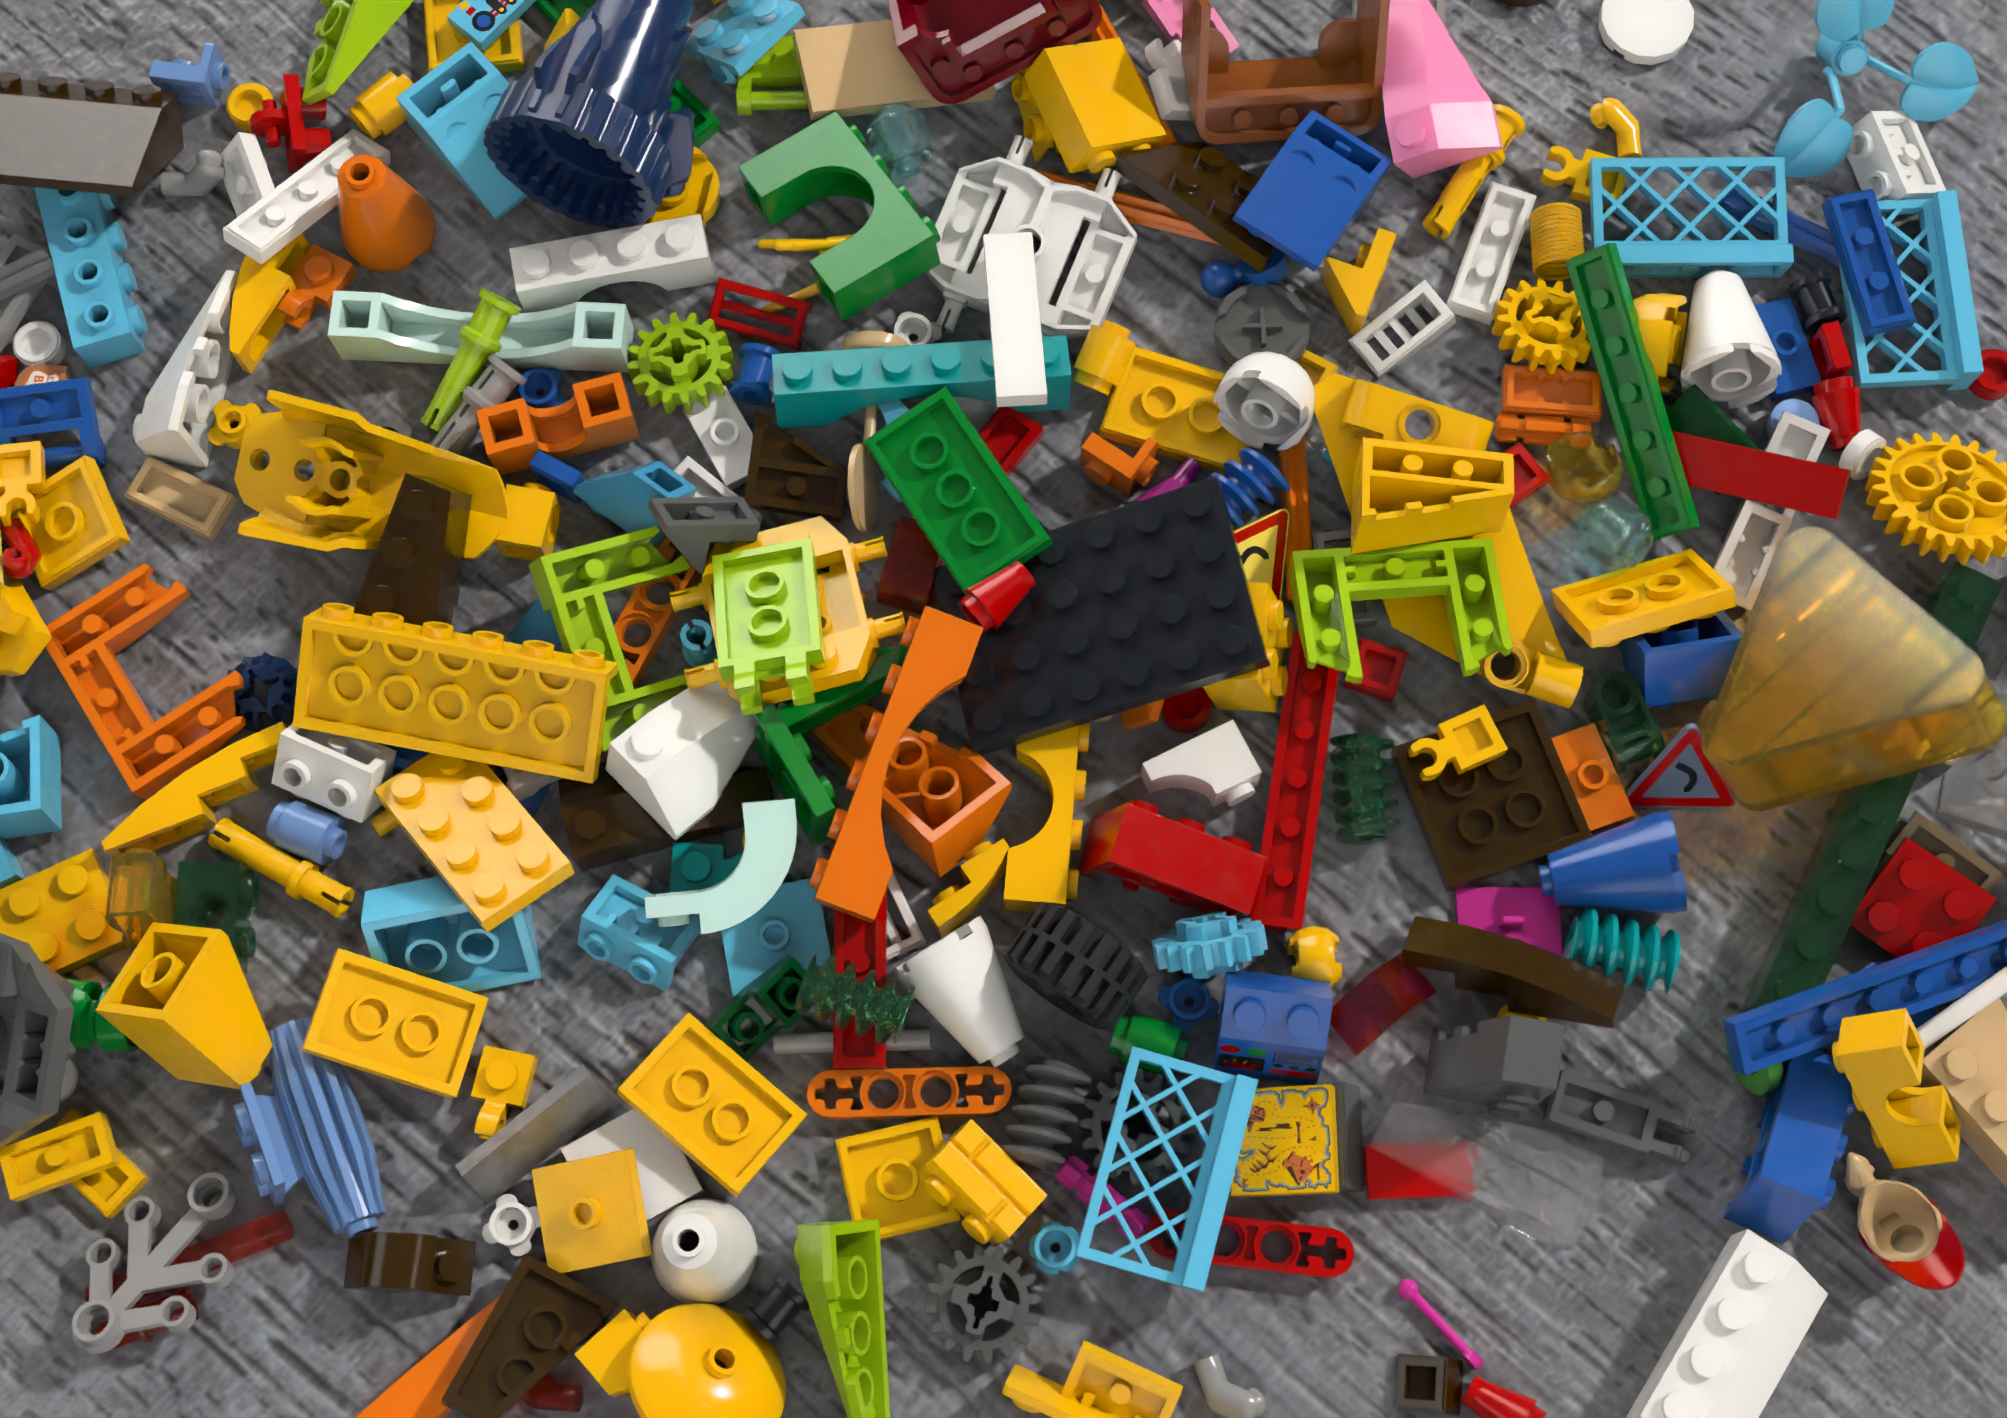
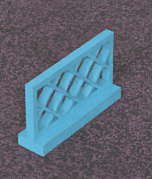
M1784 157L1591 158L1589 161L1591 249L1607 243H1616L1626 278H1701L1714 270H1726L1739 275L1741 278H1781L1794 263L1793 244H1788ZM1715 171L1729 184L1714 200L1694 182L1702 172ZM1731 171H1742V172H1741L1738 176H1736V175H1735L1734 173H1732ZM1751 171H1771L1772 190L1763 199L1742 182ZM1602 172H1619L1632 186L1616 200L1602 187ZM1635 172H1645V173L1640 177V176L1637 175ZM1654 172H1668L1681 184L1666 200L1645 182ZM1684 172L1693 173L1688 177ZM1637 189L1658 207L1643 223L1622 205ZM1685 189L1706 207L1691 223L1670 205ZM1733 189L1754 207L1740 222L1735 220L1719 205ZM1772 198L1773 209L1767 204ZM1603 202L1609 207V209L1604 214ZM1614 212L1634 230L1625 241H1604L1603 223ZM1662 212L1683 230L1674 240H1660L1647 228ZM1710 212L1731 230L1722 240H1709L1695 228ZM1760 212L1774 225V240H1757L1744 226ZM1640 235L1645 241L1634 240ZM1688 235V236H1689L1691 239H1693V240H1683V239ZM1735 235H1737L1741 240H1731V239H1732Z
M1937 191L1932 198L1877 201L1881 215H1890L1887 219L1882 216L1889 238L1905 249L1897 259L1898 266L1909 253L1926 266L1927 278L1921 285L1901 270L1900 273L1906 290L1912 294L1909 297L1910 303L1917 298L1933 311L1934 323L1927 331L1916 322L1910 328L1905 329L1918 339L1907 354H1904L1883 337L1885 333L1865 337L1870 341L1865 346L1863 332L1839 262L1856 386L1860 388L1946 384L1947 390L1967 389L1984 372L1957 191ZM1897 215H1919L1921 233L1914 241L1891 223ZM1921 240L1923 243V248L1918 244ZM1928 284H1929L1930 293H1929L1927 290H1925V287H1926ZM1934 330L1936 331V338L1931 334ZM1924 344L1939 356L1941 370L1926 371L1910 357ZM1874 346L1897 363L1890 373L1869 374L1867 353ZM1903 367V368H1904L1906 371H1908V372H1898V371Z
M1132 1046L1075 1256L1169 1283L1192 1292H1204L1258 1079L1240 1074L1234 1076ZM1139 1061L1160 1067L1171 1087L1145 1101L1134 1082ZM1172 1071L1189 1075V1077L1178 1083ZM1197 1079L1220 1084L1215 1106L1197 1116L1181 1088ZM1132 1092L1138 1106L1126 1112ZM1175 1093L1190 1120L1164 1135L1149 1106ZM1142 1111L1158 1139L1131 1153L1120 1134L1124 1120ZM1212 1115L1207 1134L1200 1121ZM1194 1126L1204 1144L1202 1157L1183 1168L1168 1139ZM1118 1144L1125 1157L1112 1164ZM1161 1144L1176 1173L1150 1187L1135 1158ZM1128 1163L1144 1191L1117 1206L1106 1187L1110 1172ZM1199 1167L1193 1186L1186 1173ZM1180 1178L1191 1197L1186 1212L1169 1221L1153 1192ZM1104 1196L1111 1210L1098 1217ZM1147 1196L1163 1225L1136 1240L1120 1211ZM1114 1215L1130 1244L1112 1254L1089 1248L1095 1225ZM1185 1219L1179 1239L1172 1226ZM1165 1230L1177 1249L1171 1272L1150 1266L1139 1246ZM1133 1249L1140 1263L1119 1256Z

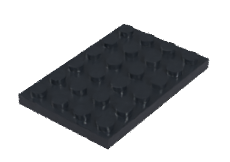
M1215 476L1046 531L1053 544L1023 564L1033 576L1036 585L1029 590L1027 595L998 629L991 627L987 632L981 634L967 674L957 687L971 750L974 753L984 755L1270 666L1224 493L1218 477ZM946 565L932 568L940 611L970 622L958 604V601L966 595Z

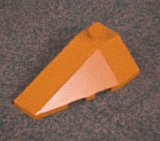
M861 704L809 732L848 778L855 760L866 762L872 743L863 739L873 712L876 711L884 714V712L865 704ZM907 728L901 735L889 761L883 784L881 817L911 851L939 877H942L964 860L965 855L970 850L983 842L1012 790V785L1008 779L979 753H974L965 747L957 750L939 742L937 735L926 730L918 733Z

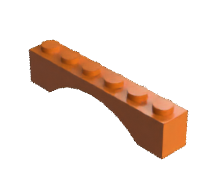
M926 605L920 619L913 616L909 617L900 641V645L908 647L902 667L892 663L881 691L890 695V699L884 714L876 711L873 712L863 739L872 743L866 762L855 760L845 789L854 792L848 810L845 811L837 808L826 836L836 840L829 860L822 857L818 858L808 886L817 889L814 902L870 923L875 920L893 872L885 847L881 820L883 784L891 755L901 735L915 717L937 697L963 681L978 645L983 627Z

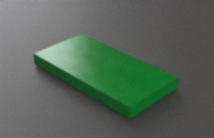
M946 386L863 441L964 594L965 589L1007 566H1011L1016 561H1019L1021 564L1026 563L1053 544L1044 528Z

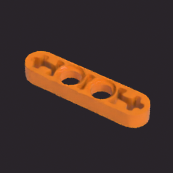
M665 536L658 551L670 564L678 557L674 550L676 546ZM707 553V557H706V561H705L704 568H705V566H706V564H707V561H708V558H709L708 553ZM689 561L690 569L680 573L684 577L682 580L675 574L636 586L614 625L622 653L627 657L625 662L634 689L639 685L680 612H674L671 601L664 605L653 604L648 600V592L653 585L660 582L670 583L674 586L675 591L694 587L701 573ZM635 624L646 625L651 629V636L645 645L634 648L624 643V634L629 627ZM628 659L636 660V663L632 664Z
M990 1066L828 1070L820 1072L813 1077L807 1090L808 1103L814 1113L820 1118L830 1121L926 1119L938 1116V1118L992 1117L1006 1110L1012 1096L1011 1083L1007 1075L1000 1069ZM956 1078H967L966 1089L981 1088L983 1079L991 1078L993 1079L994 1086L1003 1088L1004 1092L1003 1095L994 1097L993 1105H984L982 1096L967 1095L968 1107H957L960 1092ZM931 1079H942L951 1088L950 1099L941 1107H930L921 1099V1089ZM862 1080L859 1091L863 1105L861 1110H852L855 1103L853 1098L838 1099L834 1109H827L824 1100L817 1099V1093L826 1091L827 1083L835 1082L838 1090L841 1092H855L852 1081ZM880 1080L893 1082L899 1091L895 1104L885 1109L872 1105L868 1097L872 1085Z

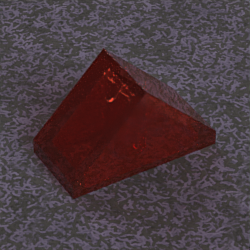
M1401 952L1369 973L1332 1007L1330 1025L1357 1057L1437 991L1417 967L1403 965Z

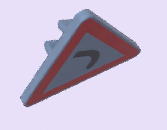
M1693 723L1685 725L1625 792L1631 807L1731 808L1736 803L1735 797L1699 728Z

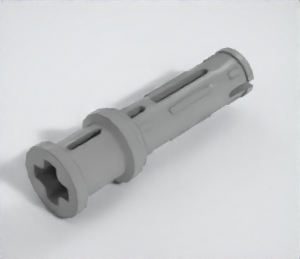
M491 353L487 358L490 364L472 387L466 386L463 389V395L461 396L463 402L431 441L430 445L461 455L480 430L476 410L504 403L517 385L523 386L527 379L498 356Z

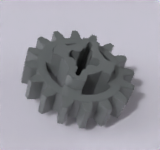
M1137 1069L1134 1082L1145 1101L1164 1091L1161 1089L1163 1075L1158 1074L1152 1083L1144 1082L1143 1070ZM1120 1071L1115 1073L1114 1088L1110 1089L1102 1082L1096 1085L1097 1093L1101 1098L1099 1102L1091 1099H1086L1084 1102V1108L1093 1114V1118L1080 1120L1079 1129L1091 1132L1092 1137L1083 1141L1081 1146L1083 1151L1096 1149L1098 1152L1092 1163L1095 1170L1099 1168L1105 1146L1101 1133V1123L1109 1129L1116 1103H1111L1118 1098L1123 1074ZM1175 1093L1149 1106L1164 1135L1169 1132V1129L1161 1126L1155 1112L1159 1103L1165 1108L1170 1117L1172 1130L1182 1125V1119L1188 1116L1182 1105H1176L1177 1096ZM1135 1102L1128 1105L1126 1112L1138 1106V1103ZM1142 1111L1125 1121L1132 1123L1137 1116L1146 1120L1144 1129L1151 1133L1149 1136L1141 1133L1136 1140L1127 1137L1129 1127L1122 1124L1120 1134L1131 1153L1158 1139ZM1193 1126L1168 1139L1176 1155L1187 1157L1190 1148L1182 1143L1180 1139L1193 1136ZM1161 1144L1152 1148V1150L1158 1153L1159 1151L1162 1152L1158 1157L1147 1162L1137 1163L1142 1173L1147 1174L1148 1179L1153 1185L1159 1182V1168L1163 1167L1171 1174L1176 1172ZM1118 1145L1112 1164L1125 1157ZM1128 1163L1110 1172V1181L1115 1182L1121 1173L1129 1174L1130 1186H1137L1138 1180Z
M976 1244L974 1258L967 1259L960 1250L955 1251L957 1265L953 1269L942 1263L937 1267L940 1274L944 1277L942 1284L928 1283L927 1286L928 1291L938 1296L937 1302L925 1306L926 1313L939 1315L940 1318L930 1328L932 1334L937 1335L947 1332L949 1337L943 1348L950 1352L958 1344L964 1347L963 1361L967 1363L970 1362L975 1351L982 1352L986 1365L992 1364L993 1351L998 1349L1001 1350L1007 1359L1012 1358L1013 1354L1010 1343L1017 1340L1019 1343L1027 1346L1030 1339L1023 1331L1025 1324L1038 1326L1040 1318L1029 1313L1030 1306L1042 1303L1041 1295L1028 1294L1027 1288L1036 1281L1034 1273L1021 1277L1018 1271L1022 1266L1023 1259L1018 1256L1009 1264L1004 1262V1247L998 1246L992 1257H985L982 1245ZM984 1268L981 1279L966 1287L954 1284L966 1272ZM1003 1274L1015 1285L1019 1294L1020 1305L1006 1300L1000 1288ZM993 1280L991 1284L992 1302L999 1305V1308L996 1312L987 1311L984 1319L980 1320L978 1328L974 1329L977 1321L975 1317L976 1310L973 1305L968 1304L971 1296L980 1298L983 1290L987 1289L989 1281ZM947 1304L962 1309L967 1319L964 1335L950 1321ZM999 1322L1013 1325L1003 1336L994 1340L983 1341L986 1330Z

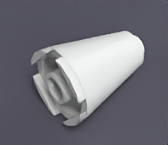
M1726 270L1711 271L1701 277L1693 287L1680 373L1682 392L1684 393L1693 384H1696L1712 401H1728L1729 408H1739L1758 402L1772 393L1777 387L1776 378L1779 374L1782 375L1781 361L1741 277Z
M981 916L976 917L968 924H964L923 949L913 958L904 961L892 969L903 986L979 1064L990 1060L993 1067H996L1020 1052L1016 1042L1021 1040L1024 1034L987 925Z
M699 1198L680 1204L663 1218L653 1237L651 1262L658 1282L675 1299L686 1304L708 1303L716 1305L730 1300L747 1285L755 1267L758 1245L752 1226L738 1209L721 1200ZM699 1238L698 1246L694 1250L689 1251L692 1243Z

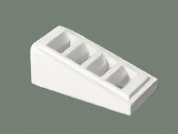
M1424 280L1348 340V342L1377 378L1380 379L1456 324V318L1443 300ZM1420 304L1434 319L1428 325L1414 310ZM1405 315L1419 331L1413 337L1399 321ZM1389 326L1405 343L1398 349L1383 332ZM1373 337L1379 341L1389 354L1383 361L1367 343Z

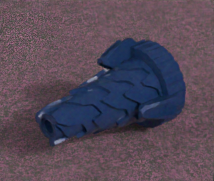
M597 0L591 8L587 9L585 14L568 33L548 46L534 65L535 77H521L519 81L514 80L505 89L486 127L483 139L484 146L488 149L487 154L496 164L495 167L525 195L534 201L542 203L545 207L576 221H583L594 226H606L608 228L618 229L619 227H631L636 224L641 225L648 218H652L655 215L663 199L680 195L684 183L688 182L692 171L695 141L693 121L696 115L691 109L686 107L669 113L673 103L669 98L682 66L679 58L693 30L686 25L695 8L696 0Z

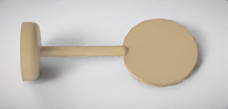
M866 330L847 336L842 342V350L905 346L909 344L903 338L893 333ZM877 405L865 408L863 441L876 433ZM858 443L853 446L849 457L848 497L852 519L857 530L861 533H868L872 530L876 520L877 478L871 453L864 443Z

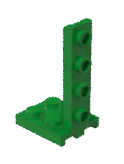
M901 645L894 650L890 647L877 650L878 658L861 681L814 693L815 703L795 707L793 700L789 699L780 702L777 707L771 704L764 708L763 713L755 714L759 725L755 726L754 734L759 742L754 744V748L784 799L795 798L796 819L813 848L831 839L826 836L835 815L834 804L838 803V799L826 776L822 775L817 778L808 761L812 760V755L802 736L883 694L881 691L892 663L902 667L908 647Z

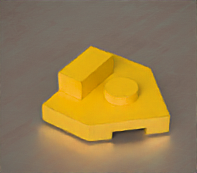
M4 573V586L0 587V676L15 677L24 675L51 640L52 635L20 579L11 578Z

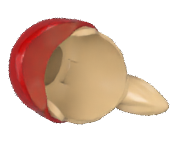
M1852 1152L1848 1153L1844 1181L1847 1189L1859 1198L1857 1227L1859 1239L1864 1247L1889 1272L1899 1275L1916 1286L1931 1290H1944L1954 1286L1962 1276L1965 1254L1959 1237L1941 1210L1915 1187L1902 1182L1875 1179L1873 1176L1875 1168L1870 1165L1865 1157Z

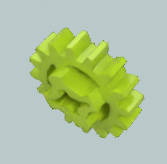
M673 312L670 315V323L665 325L657 318L653 319L654 331L648 333L639 330L637 335L641 346L633 345L629 346L628 349L632 362L627 363V369L638 396L645 395L648 406L651 408L662 401L667 414H671L676 405H682L685 413L691 414L692 403L698 401L705 408L710 407L708 395L714 393L723 396L725 390L721 380H733L734 377L730 364L734 363L735 359L725 331L717 332L714 320L710 318L699 325L697 315L694 312L689 314L686 321H680L677 313Z

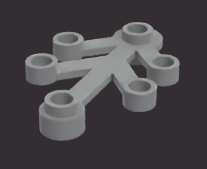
M209 1172L200 1175L191 1183L187 1192L188 1203L191 1208L152 1252V1230L157 1227L161 1220V1209L147 1196H138L128 1202L124 1209V1219L128 1223L127 1280L114 1294L112 1273L118 1270L123 1263V1250L110 1238H99L89 1245L85 1254L86 1262L90 1266L89 1301L78 1308L72 1319V1337L77 1346L87 1353L101 1354L117 1346L125 1333L163 1326L173 1333L185 1332L196 1320V1309L183 1296L174 1295L168 1297L161 1305L131 1308L146 1293L203 1283L209 1289L219 1290L231 1282L234 1276V1267L220 1253H209L202 1257L201 1260L170 1266L210 1220L224 1218L232 1211L236 1202V1191L223 1175ZM223 1194L216 1204L209 1207L213 1197ZM149 1208L148 1215L144 1219L136 1221L137 1214L142 1209ZM111 1249L110 1257L106 1261L98 1263L99 1256L104 1251ZM222 1264L220 1273L216 1277L208 1278L211 1268ZM184 1307L182 1316L176 1321H170L173 1311ZM108 1321L104 1330L95 1335L98 1325Z

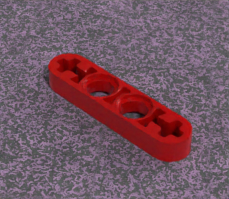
M1174 1209L1163 1210L1169 1220L1186 1212ZM1157 1214L1149 1221L1145 1235L1163 1225ZM1223 1215L1221 1226L1229 1227L1235 1232L1238 1245L1236 1251L1229 1256L1213 1254L1211 1265L1333 1279L1344 1274L1350 1268L1355 1255L1354 1246L1349 1237L1342 1231L1333 1228ZM1185 1219L1175 1224L1177 1231L1182 1232ZM1271 1232H1278L1288 1238L1291 1252L1285 1261L1274 1263L1263 1256L1261 1241L1265 1235ZM1299 1234L1309 1237L1305 1247L1321 1248L1325 1245L1326 1239L1334 1240V1248L1338 1251H1343V1260H1336L1332 1265V1269L1324 1267L1323 1258L1307 1255L1304 1257L1306 1267L1297 1266L1296 1262L1301 1251ZM1155 1236L1146 1241L1150 1251L1157 1257L1170 1261L1175 1260L1177 1252L1175 1246L1171 1250L1165 1249L1163 1239Z

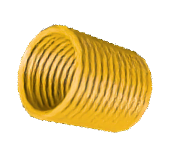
M1565 202L1542 205L1532 211L1529 216L1532 271L1535 276L1544 280L1558 281L1570 279L1565 261L1583 254L1585 251L1581 209Z

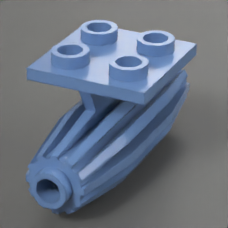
M304 1017L289 1021L268 1032L273 1044L268 1056L275 1097L255 1095L251 1082L240 1085V1103L233 1105L236 1118H233L242 1147L253 1146L255 1154L250 1155L253 1166L250 1167L260 1198L270 1195L274 1209L284 1206L285 1195L303 1178L333 1232L336 1234L346 1232L347 1238L350 1239L357 1233L377 1230L379 1228L377 1219L382 1218L386 1214L376 1152L344 1065L301 1051L312 1017Z

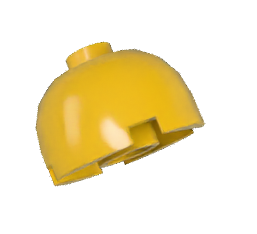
M1665 293L1646 294L1633 300L1638 315L1640 334L1646 353L1652 363L1660 392L1671 393L1676 380L1667 379L1670 364H1676L1679 367L1681 365L1687 328V312H1679L1678 307L1687 303V300L1683 295Z

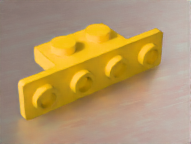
M1084 1340L1064 1386L1015 1364L1005 1382L1002 1394L1011 1398L1013 1403L1024 1411L1030 1413L1041 1412L1052 1418H1171L1183 1386Z

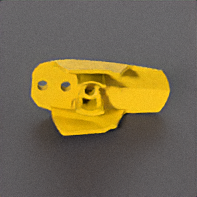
M268 390L266 399L280 408L281 411L262 413L244 431L234 480L243 503L260 513L257 517L247 519L239 524L237 533L244 536L326 552L340 548L376 550L406 473L427 476L472 495L464 558L478 559L496 542V538L504 530L511 517L507 492L497 469L373 425L358 412L275 390ZM268 453L270 457L269 465L266 468H264L262 464V459L264 455ZM312 463L314 474L310 479H308L305 473L298 472L300 465L309 466Z

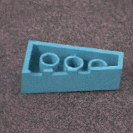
M40 714L23 720L22 727L0 734V837L3 839L62 831L61 738Z

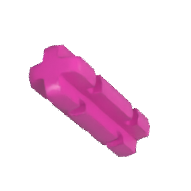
M1072 1155L1062 1164L1056 1174V1178L1069 1191H1072L1073 1188L1078 1190L1080 1193L1077 1197L1088 1206L1097 1172L1094 1175L1088 1172L1090 1166L1077 1155ZM1107 1181L1106 1187L1117 1206L1129 1200ZM1104 1196L1099 1209V1216L1111 1210ZM1137 1205L1133 1208L1128 1206L1120 1212L1135 1239H1138L1147 1228L1151 1219ZM1114 1215L1105 1219L1109 1224L1112 1221L1118 1224L1116 1230L1126 1238Z

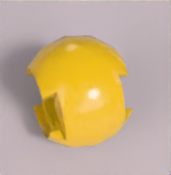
M1310 926L1297 930L1287 942L1288 955L1295 957V966H1292V975L1290 977L1330 982L1332 988L1342 978V963H1336L1334 952H1337V943H1340L1339 937L1324 927Z

